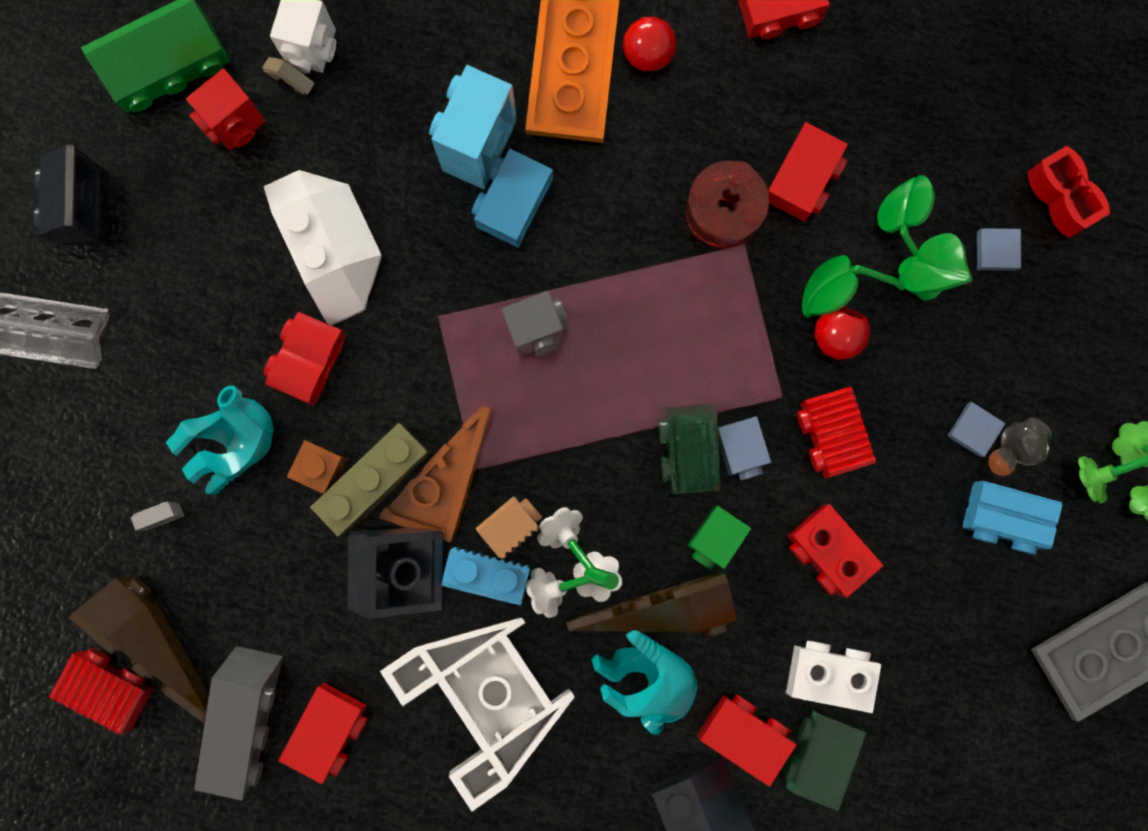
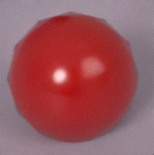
M656 16L642 17L629 26L624 34L622 46L625 57L633 67L644 72L658 71L671 62L676 53L677 40L674 31L666 21Z
M843 306L833 313L821 315L816 321L814 336L817 345L825 355L837 360L851 359L862 352L869 343L871 330L868 320L864 315Z

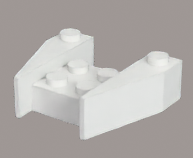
M522 617L417 646L380 671L402 706L438 683L467 726L481 750L453 768L449 773V778L471 811L481 806L509 785L574 698V695L568 689L550 701L507 637L509 633L525 623Z

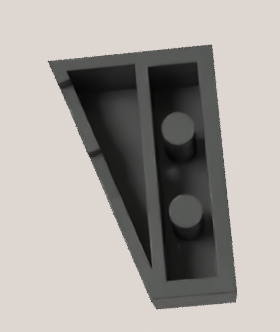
M236 646L212 677L194 790L242 801L249 788L258 785L263 768V762H259V757L268 738L269 726L267 722L275 698V688L283 656Z

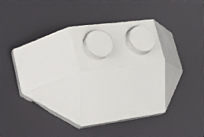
M298 170L264 186L274 219L300 275L326 323L333 326L365 311L382 255L349 185Z

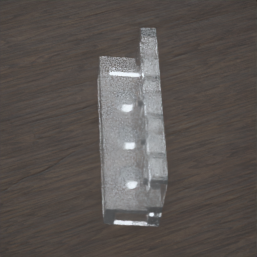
M0 292V309L5 307L16 309V311L5 315L0 314V354L97 369L102 359L99 336L109 320L108 309ZM43 313L55 316L44 321L32 318ZM82 319L93 321L89 328L73 326L71 324Z

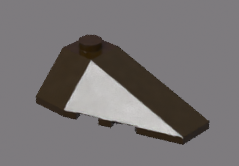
M714 573L566 620L569 631L630 632L636 630L639 632L684 633L705 631L706 637L728 631L727 623L736 621V615L726 574Z
M129 577L115 578L71 614L69 618L101 647L111 654L115 649L125 653L131 658L133 671L141 677L146 676L151 680H156L157 678L163 682L161 690L166 696L202 723H205L209 693L158 603L149 596L152 591L144 582L136 577L132 579Z

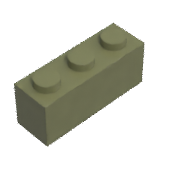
M398 423L310 508L338 537H346L348 529H354L431 454L405 426Z

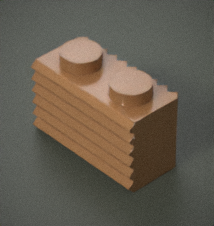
M513 496L475 529L499 558L509 557V552H515V547H521V542H527V536L533 537V531H539L537 522L542 516L526 498L519 502Z

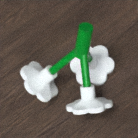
M567 507L561 508L552 517L544 519L540 524L541 533L537 538L540 545H550L552 548H559L563 545L567 549L570 548L581 562L576 564L573 569V575L576 579L566 582L562 580L556 581L555 576L551 572L545 573L541 568L532 570L531 579L526 583V591L529 597L532 598L531 605L533 610L537 614L544 613L547 618L557 615L558 606L561 605L562 596L566 594L567 590L576 588L581 596H592L596 601L603 602L610 597L611 591L618 590L622 585V578L617 573L619 563L614 557H603L598 552H591L585 555L577 544L578 538L576 535L580 531L579 524L583 518L578 510L570 511Z

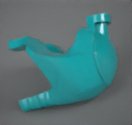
M232 385L225 387L220 392L217 399L219 411L204 417L182 421L175 433L166 442L175 456L194 438L212 439L226 447L227 453L216 454L206 450L198 452L182 468L186 478L192 483H195L202 475L211 471L214 472L215 475L211 477V481L207 483L205 488L206 493L210 495L218 494L234 478L260 461L268 453L272 443L274 427L268 411L257 401L243 398L242 392Z
M633 630L627 633L626 636L636 647L617 650L612 660H607L598 654L591 660L595 671L612 682H620L623 677L632 672L646 674L649 680L648 687L637 694L622 695L605 684L601 687L603 700L620 714L626 717L642 716L641 722L645 728L652 734L658 735L664 730V723L674 722L688 713L696 696L697 679L692 668L682 657L654 642L639 631Z

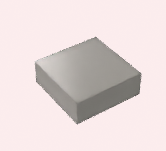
M166 501L133 514L131 520L135 531H148L184 517L180 503Z

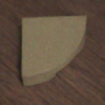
M269 57L262 67L269 76L277 81L281 78L292 86L294 91L303 95H308L315 84L282 59Z

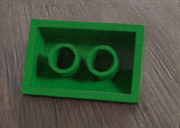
M176 0L81 47L84 55L114 102L126 113L145 110L152 105L153 100L165 94L179 93L188 86L189 82L201 76H213L222 70L223 65L231 62L211 22L195 0Z

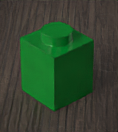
M714 506L688 544V547L695 551L692 558L709 570H712L715 565L725 569L751 528L721 507Z

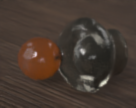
M1027 418L1023 423L1017 422L1008 426L1001 435V449L995 450L989 456L988 465L990 470L996 475L1006 476L1015 470L1017 463L1026 466L1043 463L1047 459L1048 443L1052 439L1048 426L1036 418Z

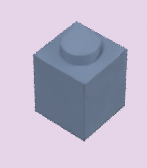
M757 416L715 430L728 476L738 473L740 480L764 474L761 466L771 463Z

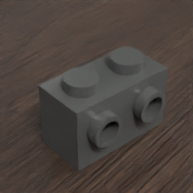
M549 291L501 308L519 358L535 352L536 357L550 354L559 349L557 345L559 342L564 341L563 330L568 328V319L560 299L552 301Z

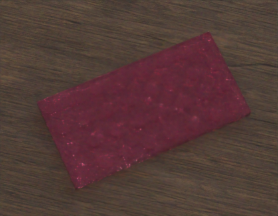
M745 245L549 290L552 301L560 299L568 319V328L563 330L564 341L557 344L559 349L541 357H536L535 352L519 358L501 309L540 293L438 316L463 424L483 405L494 407L476 470L782 398Z

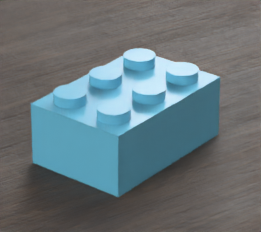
M466 65L462 75H455L447 91V98L450 101L444 113L438 112L435 115L429 134L433 136L431 140L442 171L485 190L490 180L491 170L496 160L501 156L517 122L513 87L505 81Z

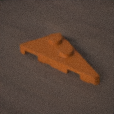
M483 405L462 425L463 427L447 444H444L423 467V470L404 487L400 495L381 512L379 518L408 528L443 530V540L448 542L454 541L494 407Z

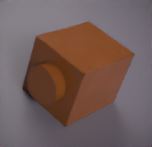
M304 440L287 477L324 494L340 479L348 459Z

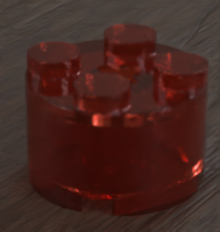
M723 161L710 165L694 180L687 199L686 219L690 230L696 238L715 246V248L733 249L744 245L756 234L768 213L769 194L767 186L762 177L746 162ZM721 200L734 204L732 212H729L727 207H719Z

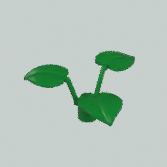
M919 175L917 178H912L898 186L885 198L878 211L877 220L880 228L886 233L900 230L902 238L913 254L912 257L905 259L899 267L900 278H895L861 265L852 267L851 260L845 255L831 258L815 270L805 287L802 311L806 318L830 314L845 306L857 290L858 278L856 275L858 274L895 285L901 291L907 289L923 301L935 298L943 290L972 282L965 248L957 236L950 233L940 234L927 240L918 249L909 234V227L918 226L925 222L934 206V188L926 176Z

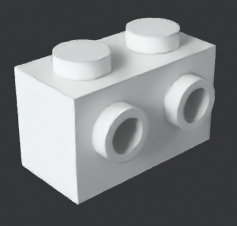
M281 0L270 37L285 61L301 73L309 74L310 70L323 73L326 61H332L336 49V39L333 38L336 29L323 1Z
M807 640L806 648L794 646L786 690L788 695L794 698L873 713L881 664L870 661L871 653L846 648L845 655L830 653L831 645Z

